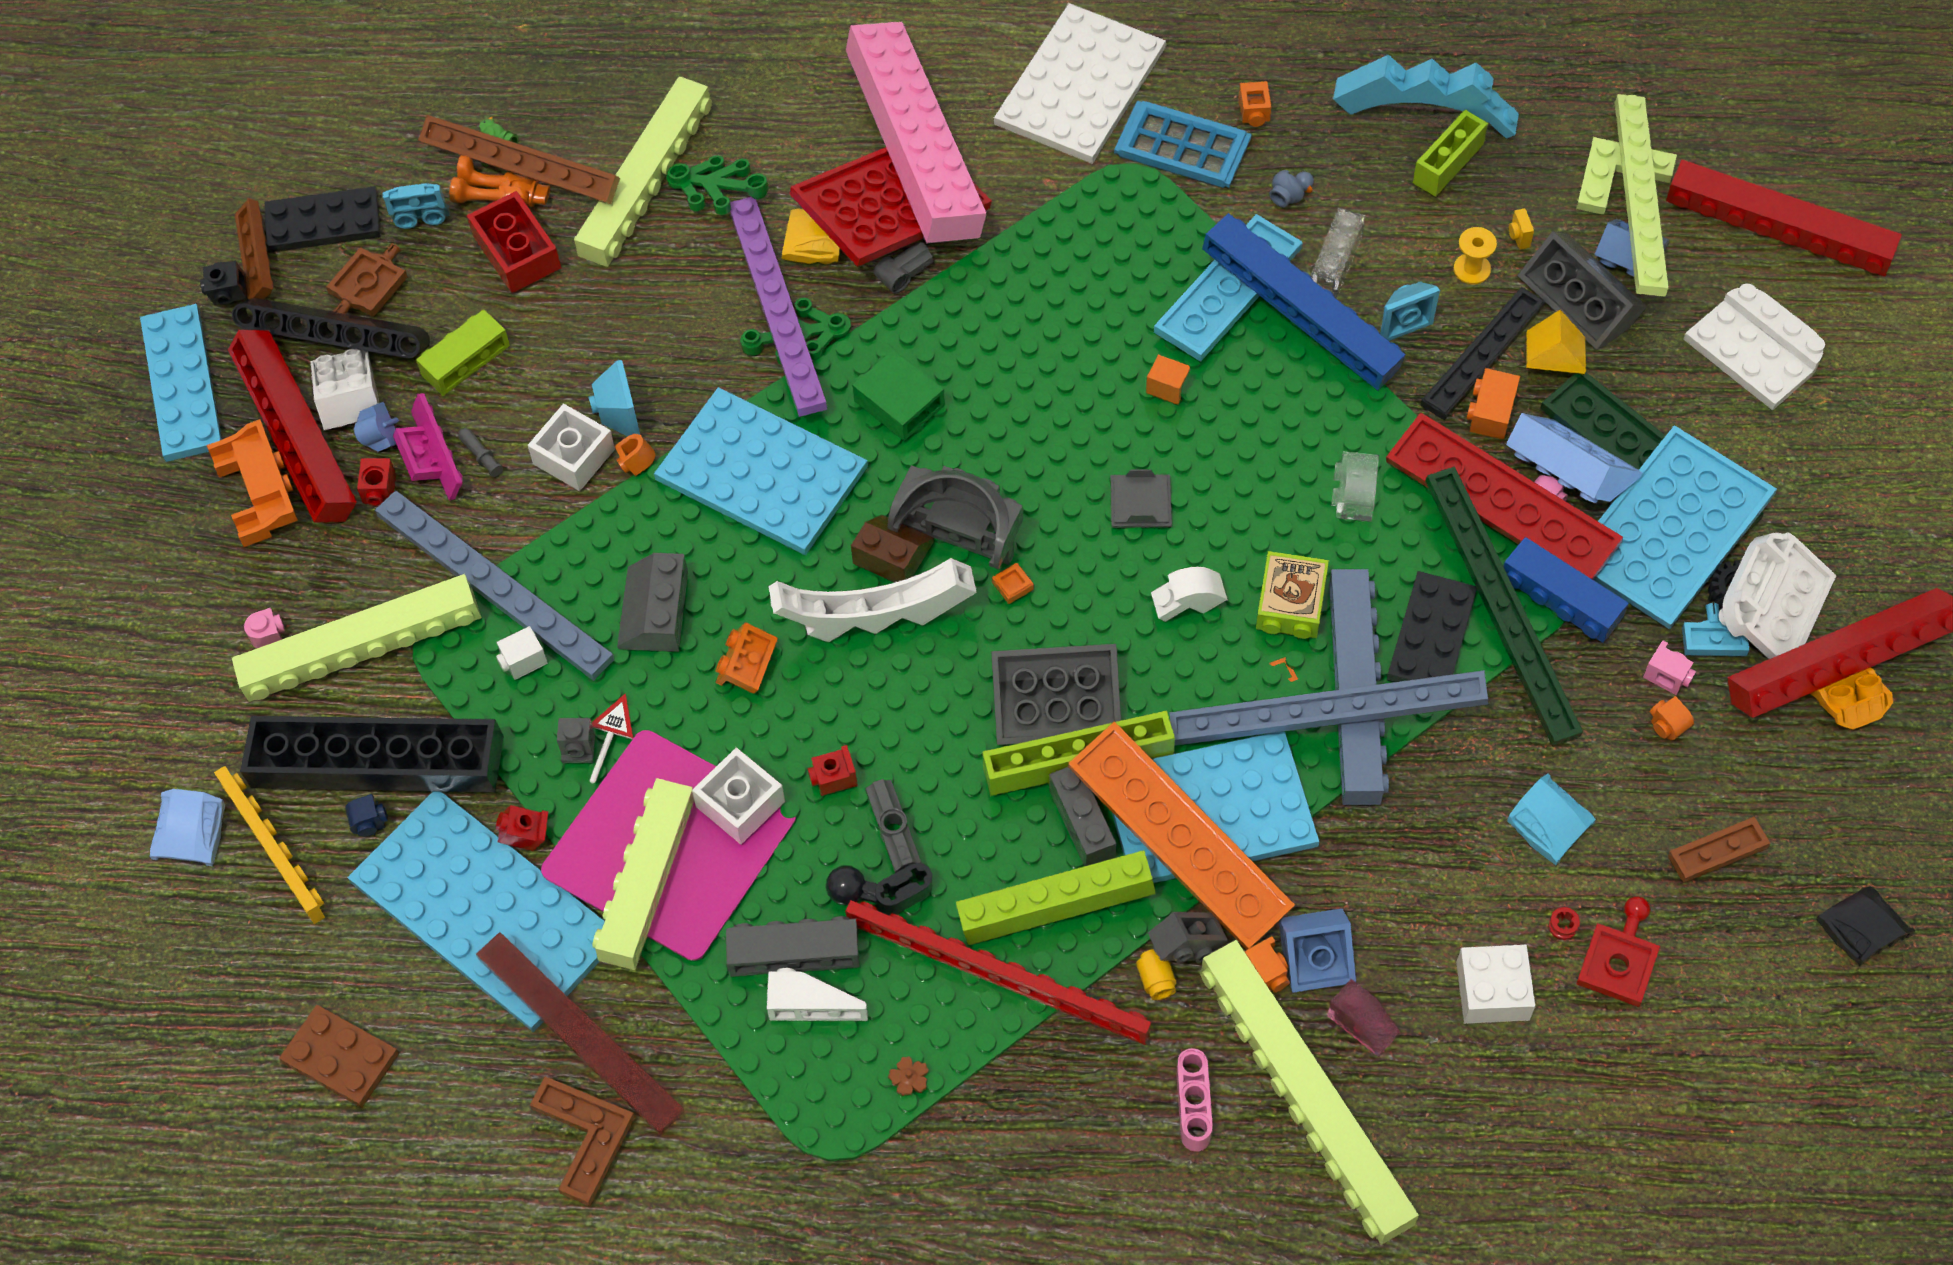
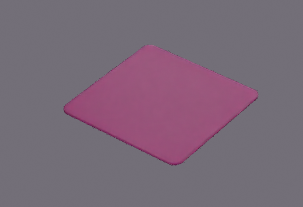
M640 731L635 735L542 864L541 872L543 877L604 912L607 901H612L616 892L613 890L615 877L618 872H623L626 862L623 861L625 849L628 844H633L636 834L633 831L636 819L644 814L646 807L643 803L647 789H653L656 778L694 788L716 766L652 731ZM694 802L647 937L688 960L694 961L702 958L750 889L764 865L767 864L779 842H782L794 824L796 817H784L781 814L780 806L742 844H739L696 808Z

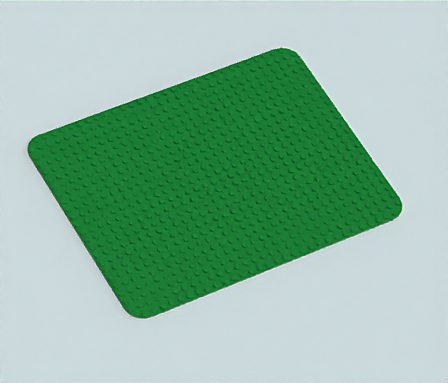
M1134 163L1110 164L1089 174L822 351L821 357L812 360L826 400L827 410L799 417L785 375L746 400L868 461V468L806 556L655 480L654 473L669 454L667 452L655 460L648 469H645L637 476L629 477L496 565L613 654L614 661L594 681L538 638L537 640L543 648L548 664L514 680L509 670L503 672L496 658V655L500 654L496 642L525 628L475 590L473 592L482 618L473 621L469 625L455 627L444 631L439 636H430L413 644V661L422 680L453 719L496 720L504 736L498 776L525 809L537 812L542 810L548 811L546 836L554 847L632 741V739L613 735L597 780L592 784L590 783V778L608 732L593 728L595 733L593 763H562L561 752L557 743L559 718H590L592 723L625 693L633 738L640 731H652L715 766L720 764L735 748H738L782 785L785 802L781 806V814L786 818L796 817V820L782 842H779L767 864L764 865L756 880L705 955L698 960H688L647 937L641 956L784 1137L806 1155L829 1162L854 1160L879 1148L1059 1011L859 928L857 929L860 967L802 972L866 1002L868 1021H770L767 1011L769 974L730 977L727 967L726 928H733L741 923L761 926L772 921H781L789 924L799 923L803 919L831 921L834 917H846L845 910L848 905H839L828 896L825 888L826 879L833 869L841 865H851L864 875L866 881L876 884L895 873L885 844L880 837V830L865 790L873 782L881 779L892 781L902 811L907 817V825L920 861L928 866L932 872V891L930 895L897 915L903 917L907 923L918 928L919 926L929 927L938 936L945 939L956 938L962 941L966 947L977 952L978 950L988 951L997 960L1007 964L1008 962L1020 964L1029 973L1037 976L1039 974L1047 975L1053 978L1056 984L1066 988L1073 986L1082 991L1087 990L1150 942L1151 939L1148 932L1173 912H1189L1200 904L1177 878L1154 883L1156 894L968 945L956 905L957 901L1084 867L1049 791V783L990 796L983 770L982 752L1014 745H997L991 651L1116 644L1121 721L1167 711L1170 720V712L1335 690L1329 595L1331 569H1368L1369 581H1374L1375 598L1370 600L1371 608H1376L1377 624L1372 626L1373 635H1378L1379 651L1374 653L1375 662H1380L1381 678L1380 681H1376V685L1394 682L1387 680V675L1417 572L1421 571L1475 586L1429 488L1386 462V456L1417 418V415L1385 384L1377 391L1261 296L1256 299L1201 362L1154 333V325L1215 260L1202 248L1206 233L1217 224L1171 179L1155 168ZM893 349L944 389L945 406L905 441L854 401L852 385L856 378L863 373H867L881 356H886ZM1158 354L1190 366V372L1181 388V400L1178 404L1146 393L1147 375ZM911 465L920 469L927 468L931 471H940L943 466L961 469L981 479L986 478L993 481L996 485H999L1002 498H1011L1018 504L1023 505V522L1013 540L1014 556L1009 565L1002 563L999 569L989 566L991 558L934 538V543L913 577L952 558L971 566L977 593L923 626L901 618L877 634L855 626L834 640L826 642L808 635L804 624L773 613L768 586L776 581L797 589L824 592L862 590L895 583L853 564L851 544L865 522L879 515L889 517L895 495ZM1151 469L1155 475H1170L1172 527L1112 528L1111 475H1127L1130 470ZM934 502L925 504L923 506L930 510ZM1482 522L1504 566L1506 559L1519 544ZM1268 551L1329 560L1317 638L1309 637L1302 639L1291 634H1269L1263 630L1256 629ZM653 553L685 555L688 579L679 652L624 650L617 647L628 566ZM1018 563L1033 582L1034 590L1008 604L993 585L992 577ZM1189 567H1205L1220 574L1228 600L1204 614L1189 607L1166 622L1158 618L1151 592L1168 583V575L1170 573ZM1514 588L1540 644L1555 634L1566 621L1559 618L1556 612L1545 605L1534 602L1522 590ZM1477 590L1453 675L1484 671L1487 685L1509 669L1513 663ZM745 622L778 638L760 687L754 694L728 681L723 685L716 683L719 673L715 672L716 666L723 655L726 656L729 649L725 645L727 638L733 629H739ZM1286 657L1285 662L1275 666L1269 664ZM1287 666L1294 670L1298 680L1293 682L1288 680L1292 676ZM1455 709L1384 718L1385 733L1384 736H1380L1381 746H1386L1387 761ZM1338 724L1285 731L1312 818L1342 796ZM1265 734L1175 745L1174 754ZM847 745L856 771L858 786L821 796L818 785L812 786L807 768L813 767L811 758L841 750V746ZM1093 793L1116 842V858L1124 856L1112 812ZM890 824L886 827V829L895 831L899 829L901 826L898 824ZM917 879L912 880V883L917 882L919 886L923 885V881L919 882L917 881ZM888 893L884 895V898L889 897L891 901L895 900V896L891 897ZM860 899V900L857 902V903H859V904H860V902H867V903H869V904H871V905H873V906L876 907V904H875V903L869 902V901H865V900H862V899ZM909 1056L913 1065L916 1061L926 1063V1067L929 1069L927 1075L924 1076L927 1078V1088L922 1093H918L913 1089L912 1095L902 1096L897 1094L898 1086H893L892 1081L888 1078L889 1070L897 1069V1063L901 1061L902 1057Z

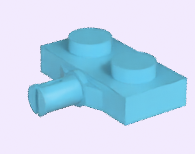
M1713 603L1706 605V621L1700 623L1684 622L1682 635L1685 655L1747 656L1749 652L1748 639L1744 635L1734 637L1729 632L1727 626L1720 622L1719 605L1717 603H1714V606Z

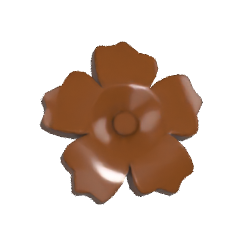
M909 1056L902 1057L901 1061L897 1063V1069L889 1070L888 1078L892 1081L893 1086H898L897 1094L902 1096L912 1095L913 1089L918 1093H922L927 1088V1078L924 1076L927 1075L929 1069L926 1067V1063L916 1061L913 1065Z

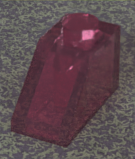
M1352 979L1347 982L1330 1002L1327 1016L1378 1057L1400 1033L1378 999Z

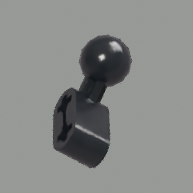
M915 863L876 884L866 881L864 875L857 868L851 865H841L830 872L826 879L825 888L828 896L839 905H848L850 900L858 902L862 899L875 903L881 913L886 915L898 914L930 895L932 891V872L928 866L922 863ZM917 879V881L919 882L923 881V885L919 886L917 882L912 883V880ZM888 893L891 897L895 896V900L891 901L889 897L884 898V895Z

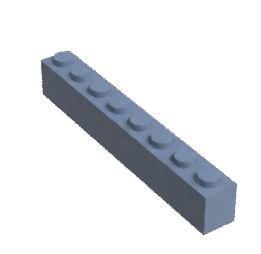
M1331 569L1329 595L1335 690L1376 685V681H1380L1381 666L1380 662H1375L1374 653L1379 651L1378 635H1373L1372 626L1377 624L1376 608H1371L1370 600L1375 598L1374 581H1369L1368 569ZM1384 718L1338 724L1342 805H1381L1383 793H1388V774L1382 773V764H1386L1387 751L1386 746H1381L1380 736H1384L1385 733Z

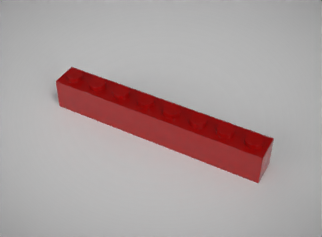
M1683 159L1671 182L1666 202L1678 207L1701 213L1704 216L1727 222L1733 226L1742 227L1759 235L1774 238L1788 245H1794L1809 250L1814 254L1823 255L1884 277L1902 234Z
M238 330L228 351L314 523L345 522L357 501L332 451L329 449L310 408L305 402L299 386L296 384L288 365L282 357L278 345L268 330Z
M1935 588L1727 677L1731 704L1754 718L1953 632V596L1939 588Z

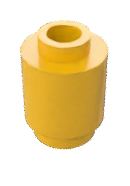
M1154 949L1143 952L1140 955V959L1136 962V966L1145 992L1150 994L1152 1000H1162L1172 996L1176 992L1175 985L1177 982L1170 962L1161 961Z

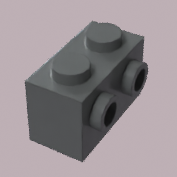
M1173 912L1148 932L1153 943V949L1160 960L1176 961V963L1185 961L1202 963L1204 957L1213 953L1228 941L1219 921L1209 912Z

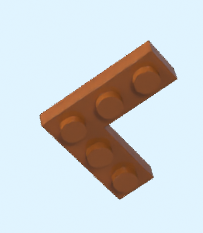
M545 1076L530 1104L531 1109L587 1133L558 1190L564 1196L591 1206L635 1119V1115L633 1112Z

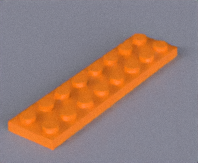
M1115 721L1068 763L1071 771L1188 891L1217 918L1246 950L1253 947L1294 908L1295 904Z

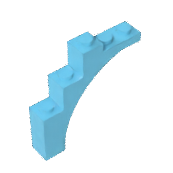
M1386 55L1337 78L1333 100L1350 115L1367 108L1392 103H1424L1449 107L1459 111L1467 110L1490 123L1506 139L1516 134L1519 115L1515 108L1511 107L1492 89L1494 78L1477 62L1449 74L1433 59L1405 70L1390 55Z

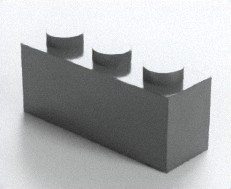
M1069 767L1049 774V791L1084 867L1116 858V842L1092 791Z

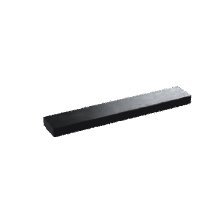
M1521 287L1421 401V406L1445 421L1475 387L1476 379L1483 378L1485 368L1490 369L1544 308L1545 301Z

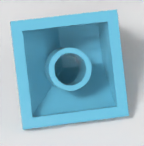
M1420 281L1412 285H1404L1394 291L1384 308L1380 334L1390 341L1432 325L1440 292L1439 288Z
M619 360L592 383L594 396L589 397L593 414L599 413L601 424L625 436L640 434L623 362Z

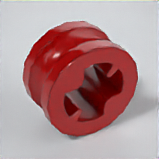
M1561 907L1552 913L1548 928L1555 938L1568 940L1575 936L1580 925V919L1573 909ZM1558 918H1560L1561 921H1563L1564 918L1568 919L1570 921V929H1568L1567 926H1565L1564 929L1560 928L1558 926L1560 921Z

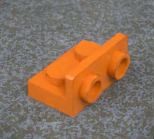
M746 622L739 629H733L725 644L729 647L727 654L720 658L716 666L715 672L719 673L716 683L723 685L728 681L753 694L756 693L778 638Z

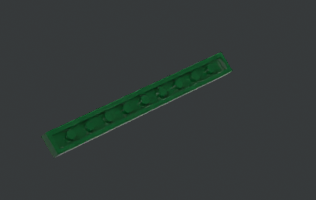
M1451 467L1427 475L1425 482L1551 745L1554 746L1580 737L1583 730L1456 468Z

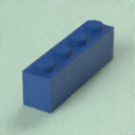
M1526 537L1504 562L1503 567L1513 588L1522 590L1537 604L1545 605L1556 612L1562 620L1571 622L1581 628L1590 638H1596L1604 643L1624 618L1629 604L1627 601Z

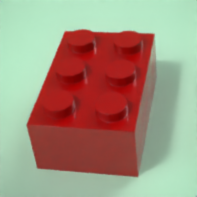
M517 190L466 215L472 236L511 293L561 269L557 248Z

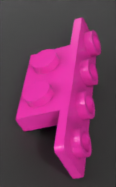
M424 393L417 394L411 409L417 427L396 428L393 434L394 440L412 481L440 479L448 500H455L463 484L462 474L460 471H457L453 462L452 451L450 448H447L442 428L438 426L434 418L432 405L428 404Z

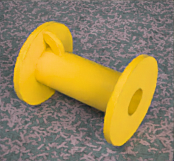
M1472 227L1461 234L1459 247L1464 254L1459 256L1454 263V273L1460 281L1475 285L1483 283L1490 276L1491 265L1486 258L1495 252L1497 246L1496 238L1492 232L1485 228Z

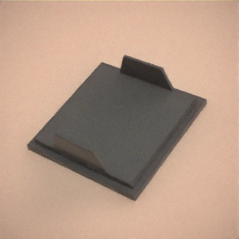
M1151 469L1130 470L1127 475H1111L1112 528L1172 527L1170 475H1155Z

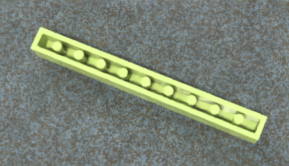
M1237 940L1204 957L1200 972L1204 984L1208 989L1213 988L1219 997L1217 1001L1221 1010L1226 1016L1231 1015L1236 1023L1235 1030L1244 1043L1248 1041L1254 1050L1252 1052L1253 1058L1259 1068L1262 1070L1266 1068L1272 1078L1270 1083L1275 1093L1279 1097H1285L1290 1105L1288 1110L1292 1119L1297 1125L1302 1124L1307 1131L1308 1143L1316 1153L1320 1151L1326 1160L1325 1168L1334 1181L1339 1180L1345 1189L1343 1194L1352 1209L1357 1208L1364 1218L1362 1224L1371 1238L1376 1237L1382 1245L1415 1226L1419 1214Z

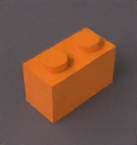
M1485 368L1483 379H1476L1473 396H1478L1477 402H1470L1466 418L1472 420L1469 432L1504 440L1520 376Z

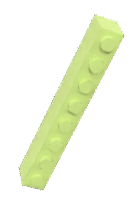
M680 76L677 78L616 173L620 181L611 205L598 201L576 235L574 242L579 257L608 267L613 258L619 256L622 244L627 237L632 235L639 217L644 216L651 198L658 194L661 182L668 175L669 168L674 165L677 157L684 153L687 141L691 135L696 134L703 116L710 112L712 100L710 99L708 86Z
M463 574L232 657V662L239 688L247 700L251 702L264 699L270 694L284 689H292L303 682L325 677L328 673L353 667L357 663L372 657H381L386 652L397 648L411 646L415 642L430 636H439L444 631L455 627L469 625L482 617L473 589L466 575Z

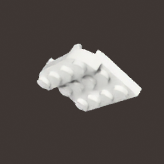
M1743 284L1740 288L1726 293L1724 301L1689 329L1683 339L1771 410H1774L1814 375L1825 346L1824 340L1813 329L1768 294L1756 289L1752 284Z
M1771 533L1756 537L1749 544L1725 594L1723 608L1719 611V620L1724 626H1727L1729 632L1734 637L1744 635L1768 659H1771L1806 643L1836 575L1790 533Z

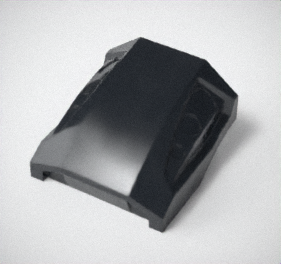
M1871 886L1849 896L1817 917V921L1834 943L1847 952L1848 956L1856 961L1859 966L1865 964L1873 955L1880 954L1885 948L1894 946L1899 940L1911 937L1915 932V929L1908 927L1893 908Z

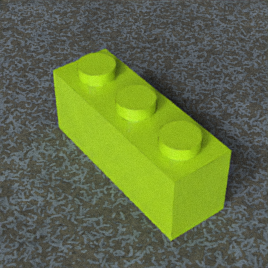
M1464 110L1416 162L1413 183L1436 197L1484 145L1488 123L1469 111Z
M483 309L478 314L471 316L466 323L454 332L448 333L443 340L431 349L425 350L416 361L421 376L444 396L507 349L510 344L506 330Z

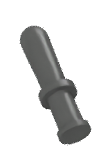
M460 429L458 432L460 441L476 456L478 464L484 465L492 477L499 476L503 471V467L494 460L493 453L489 449L484 448L470 429Z

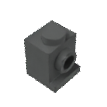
M559 718L557 743L561 752L562 763H593L595 733L590 718Z

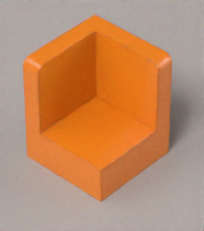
M1158 354L1147 375L1146 393L1178 404L1181 400V388L1190 372V366Z

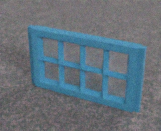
M1142 100V102H1136L1117 142L1114 153L1122 158L1222 188H1230L1252 134L1247 133L1245 130Z

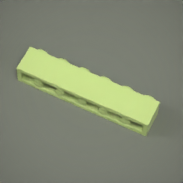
M656 778L653 789H647L643 803L646 807L644 814L637 817L633 833L636 834L633 844H628L625 849L623 861L626 862L623 872L617 873L614 880L613 890L616 892L613 900H608L604 908L603 919H605L603 928L602 930L597 929L594 935L592 947L596 950L598 961L636 970L694 804L693 787Z

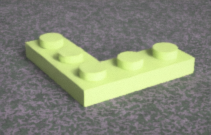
M1593 137L1576 209L1604 215L1614 172L1623 173L1619 142ZM1651 149L1655 180L1670 183L1677 154Z

